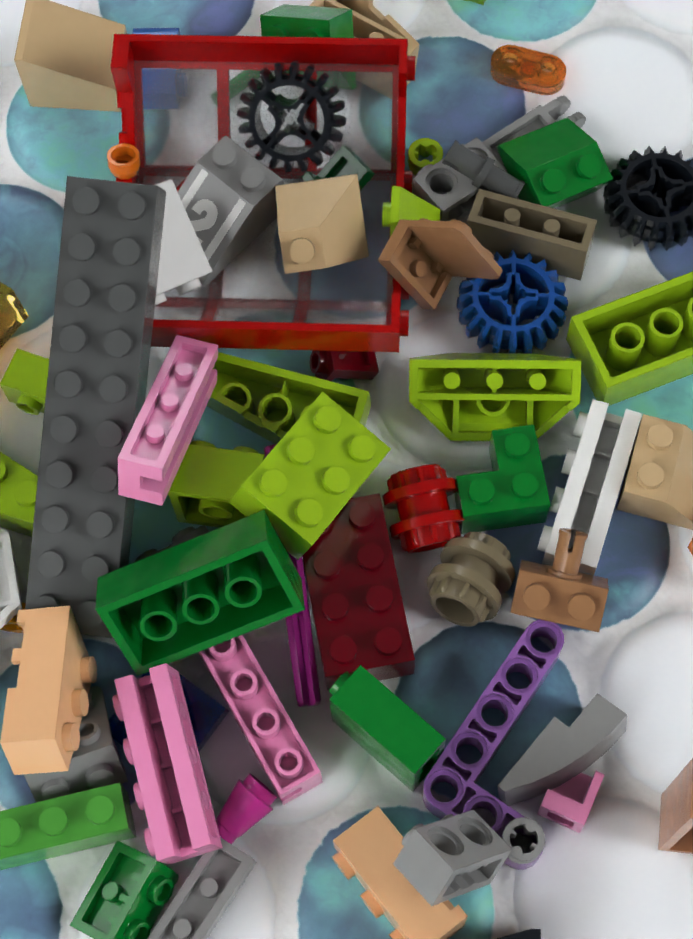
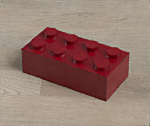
M380 493L351 498L316 542L302 556L327 691L331 689L335 681L344 672L348 671L352 675L360 665L379 681L412 675L415 668V657Z

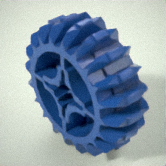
M514 250L509 253L508 258L503 259L496 251L494 260L503 270L499 279L466 278V280H462L460 283V295L457 297L456 307L460 311L458 318L460 325H466L465 333L468 338L478 336L477 345L479 349L490 344L492 345V353H499L500 349H507V353H516V349H521L523 353H532L534 345L543 351L547 346L548 339L555 340L559 333V327H562L565 323V311H567L568 307L567 297L564 296L566 291L565 285L562 282H557L559 276L557 269L546 271L547 263L545 259L535 264L532 263L530 252L524 256V259H519ZM504 284L499 288H492L496 285ZM510 294L513 295V303L516 304L514 315L511 313L512 305L508 304ZM535 316H539L528 324L519 325L524 320L534 319Z

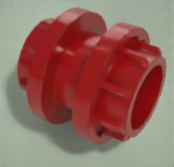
M438 464L422 465L399 471L388 478V492L382 495L384 508L398 510L400 522L390 526L389 530L393 540H400L403 550L407 551V553L431 551L443 548L452 538L461 537L459 526L464 521L462 510H450L447 498L457 492V483L455 478H447L445 469L441 468Z

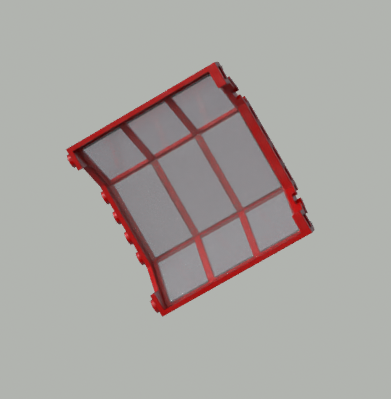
M114 34L110 68L117 91V108H121L122 132H119V144L125 143L135 146L140 155V167L137 174L130 179L124 180L116 177V181L156 185L172 179L175 187H177L189 175L197 161L225 135L255 157L260 147L257 144L252 148H246L245 142L252 134H242L238 130L241 124L249 122V120L241 119L237 116L239 108L249 107L240 100V96L243 92L253 93L247 85L251 78L263 83L259 74L263 68L270 70L275 77L274 65L277 62H282L286 73H289L292 61L299 62L300 74H304L309 64L314 65L315 71L311 77L316 81L321 74H328L329 78L323 85L325 90L335 85L339 88V92L331 98V101L342 100L345 102V108L334 113L347 119L345 126L333 127L343 134L341 142L330 141L335 148L331 156L320 151L323 156V162L319 166L315 165L308 157L309 167L307 171L317 175L340 147L345 145L351 148L375 173L360 191L369 257L329 268L285 274L276 218L206 287L201 283V287L180 296L176 289L164 293L167 301L155 306L151 347H171L176 335L217 344L218 348L399 352L400 336H408L409 310H401V300H409V294L379 263L378 258L390 238V227H382L383 202H391L392 186H400L412 193L413 170H405L407 81H415L416 56H407L408 39ZM280 86L271 91L275 95L281 94L287 99H296L306 90L296 86ZM315 98L308 107V115L315 123L314 128L322 134L324 116L321 106ZM262 100L260 116L263 127L269 135L275 128V119L267 110L269 106ZM303 103L296 110L291 109L289 113L287 109H284L287 115L280 130H283L287 124L292 125L294 121L296 125L299 124L297 118L299 111L304 105ZM295 135L286 136L279 142V144L288 147H302L312 143L308 139L303 141ZM267 153L260 160L262 164L282 178L284 184L304 181L301 176L306 171L302 172L297 161H294L291 172H285L283 160H279L275 169L269 167L272 157Z

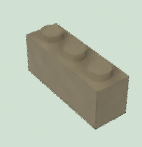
M478 189L467 219V225L472 229V234L493 255L497 251L503 259L509 257V253L514 250L517 258L524 259V256L530 252L532 263L536 264L545 259L547 263L546 271L557 269L558 275L580 281L590 254L597 224L595 219Z

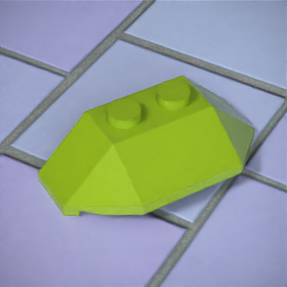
M445 353L409 358V402L450 441H490L492 430L535 425L538 439L569 411L580 404L582 361L580 359L533 353Z

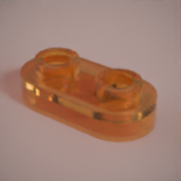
M504 45L496 49L492 54L490 73L499 84L540 95H553L564 86L566 66L557 56L515 45ZM542 69L550 70L551 72H545Z

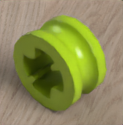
M420 138L414 141L408 150L409 170H413L412 174L415 176L426 165H434L443 159L442 146L434 139ZM419 155H422L425 158L432 155V161L430 162L427 159H423L420 162L418 161Z

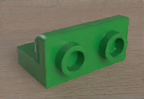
M117 840L70 926L93 939H147L162 908L173 894L179 874L163 863L158 862L155 858Z

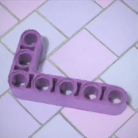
M539 619L532 622L525 629L428 773L423 785V802L425 807L440 820L448 814L455 816L477 808H485L495 818V824L491 828L502 837L503 831L510 821L524 817L476 783L556 664L564 644V634L561 627L556 623ZM536 637H544L552 643L554 649L547 653L539 652L532 647L530 641ZM513 672H520L528 678L530 685L524 689H516L508 684L506 677ZM489 708H495L504 714L506 721L500 726H491L483 720L481 714ZM472 745L480 751L481 759L474 764H466L458 758L456 751L461 746ZM439 782L449 783L455 788L456 797L449 802H439L432 796L431 788ZM523 828L514 830L517 834L527 836ZM534 835L528 836L536 844ZM541 854L535 861L528 864H518L512 862L509 858L504 863L516 870H525L532 867L538 861Z

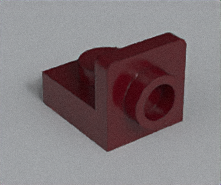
M312 350L310 355V369L312 373H315L316 378L333 381L335 378L372 380L379 373L375 352Z

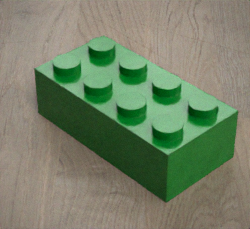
M262 510L98 577L95 610L134 672L139 676L149 672V668L164 663L170 664L305 610L301 577L265 510Z

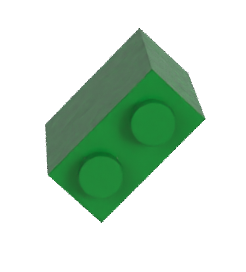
M361 665L352 675L348 671L344 672L329 691L333 695L329 699L332 721L414 792L443 753L446 738Z

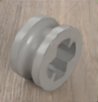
M520 817L510 821L501 837L512 849L507 858L518 864H528L535 861L545 845V833L542 827L535 820L527 817ZM523 828L527 836L534 835L536 844L531 843L529 847L532 850L531 852L523 853L520 846L512 847L510 838L514 839L517 834L514 830Z

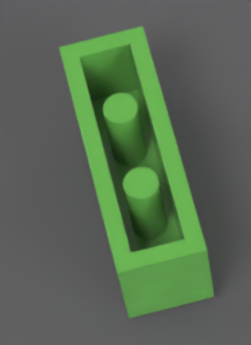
M119 782L0 811V870L115 843L117 840L123 841L136 838L128 792Z

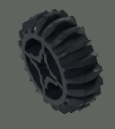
M292 61L289 73H286L282 62H277L274 65L275 77L270 70L263 68L259 72L263 83L251 78L247 85L253 93L243 92L240 96V100L249 107H242L237 111L238 117L249 120V122L241 124L238 128L239 133L252 134L245 142L246 148H252L257 144L260 149L255 158L260 161L267 153L272 157L269 162V167L275 169L279 160H283L285 172L292 171L294 161H297L302 172L307 171L309 167L308 157L315 165H321L323 156L320 151L331 156L335 148L330 141L341 142L343 134L333 127L345 126L347 120L344 116L334 114L345 108L344 101H331V98L339 92L338 86H331L327 90L323 87L329 75L323 73L316 81L311 77L315 71V66L312 64L308 65L304 74H300L298 61ZM280 86H296L306 91L296 99H287L281 94L275 95L271 90ZM315 98L320 104L324 116L322 134L314 128L315 123L308 115V107ZM262 100L269 106L267 110L275 119V128L269 135L261 121L260 109ZM303 103L304 105L299 111L297 118L299 124L296 125L294 121L292 125L287 124L283 130H280L287 115L284 109H287L289 113L291 109L296 110ZM289 135H295L303 141L308 139L312 142L302 147H288L279 144L284 137Z
M650 146L644 150L643 155L633 150L628 160L620 159L616 169H612L610 172L613 179L605 185L603 192L605 214L610 215V227L620 226V238L632 235L634 247L641 240L646 241L650 251L655 248L656 243H661L667 251L672 246L673 241L682 247L687 242L688 236L693 238V159L688 161L682 160L681 150L675 156L670 155L666 146L660 150V153H654ZM646 180L645 184L637 185L636 189L628 190L636 183ZM688 206L683 212L670 216V212L679 211L680 207Z

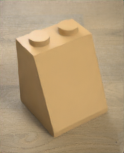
M26 0L14 61L30 106L121 112V108H117V91L110 67L114 34H127L126 26L50 0Z

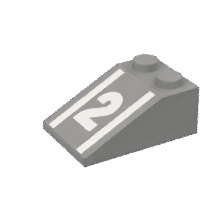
M226 135L197 161L178 191L213 271L199 278L200 283L205 287L277 218L275 186L284 184L282 178Z

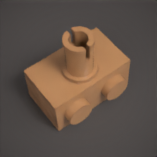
M560 528L552 566L521 560L510 613L599 632L609 591L608 578L579 572L588 534L576 530L573 545L569 548L571 529Z

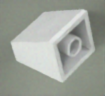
M172 179L155 185L166 191L155 306L167 301L164 293L176 289L180 296L201 287L199 278L213 272Z

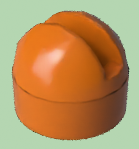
M125 143L111 147L107 152V162L111 173L121 180L134 177L140 167L138 149L131 144Z

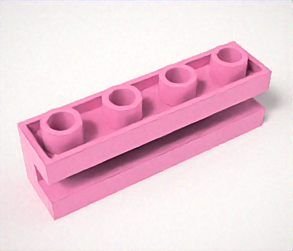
M176 335L118 456V495L163 506L217 383V370L213 369L218 358L217 344Z
M243 635L198 652L282 804H287L323 783L321 771Z
M164 663L149 668L150 675L141 678L131 674L115 679L117 694L113 695L112 700L115 713L121 722L124 721L128 738L123 739L124 753L128 763L131 766L134 765L138 782L133 785L135 800L140 810H145L149 828L144 830V839L151 856H156L158 862L174 864L223 847L179 671Z

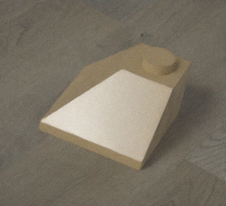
M358 174L275 186L278 234L285 274L329 268L369 257Z

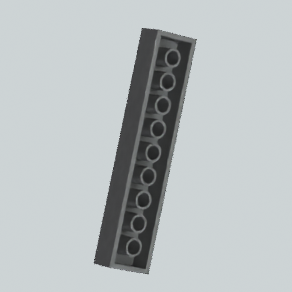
M67 176L25 609L70 605L82 635L113 638L95 610L97 580L102 575L129 565L135 499L118 495V456L146 398L166 191L155 185Z

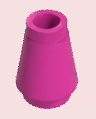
M249 773L244 781L238 779L216 818L220 837L230 844H233L237 838H240L273 810L272 803L277 799V796L251 773Z

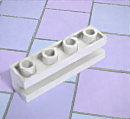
M592 399L588 414L580 411L573 432V436L580 438L577 451L568 448L561 473L569 475L565 489L556 486L549 511L557 513L553 527L544 525L537 550L545 552L542 564L553 565L559 529L569 528L571 529L569 548L573 545L576 530L588 534L579 572L594 575L642 413L626 409L623 417L607 413L609 403Z

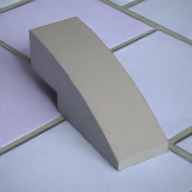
M597 693L570 727L554 717L497 785L499 800L509 806L532 799L545 793L547 789L552 790L585 771L602 757L626 732L627 714Z

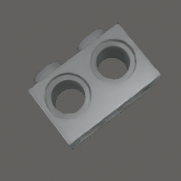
M477 137L465 145L461 144L484 159L489 156L495 160V166L506 172L505 167ZM444 159L434 165L429 164L423 167L413 178V194L439 208L440 221L461 220L471 211L478 192V188L472 185L473 180L450 166L444 165L442 163ZM480 186L479 188L482 190L490 191L483 186ZM440 190H441V191H446L447 193H446V194H438V193H435V191H440Z
M471 810L455 816L448 814L439 821L427 825L420 823L411 828L403 837L402 845L404 847L393 864L431 906L489 885L512 849L475 810Z

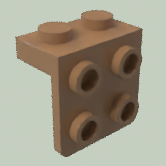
M424 218L419 220H399L378 258L379 263L419 306L427 310L436 309L452 277L499 279L503 271L494 260V255L484 248L472 234V229L466 223L456 219L450 221H431Z

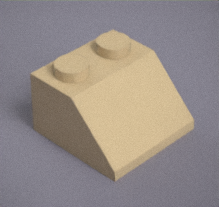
M642 415L631 450L617 510L693 530V431L689 427L657 417Z

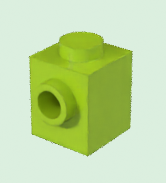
M17 348L0 382V386L8 401L15 403L19 409L31 415H39L40 412L44 413L49 368L48 358Z

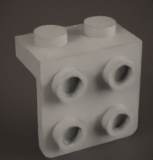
M99 686L90 687L88 693V714L82 717L79 728L80 745L77 751H73L69 770L64 772L23 774L36 802L119 782L121 784L128 782L124 764L112 736L105 697Z

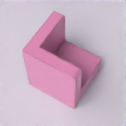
M596 771L593 777L580 773L552 790L547 789L537 814L580 833L587 821L605 774Z

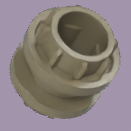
M468 532L464 537L450 539L440 554L441 564L434 566L427 578V587L431 597L430 602L434 610L446 620L465 627H472L479 622L494 618L502 605L501 594L510 589L515 579V570L510 561L511 555L507 547L496 538L481 532Z

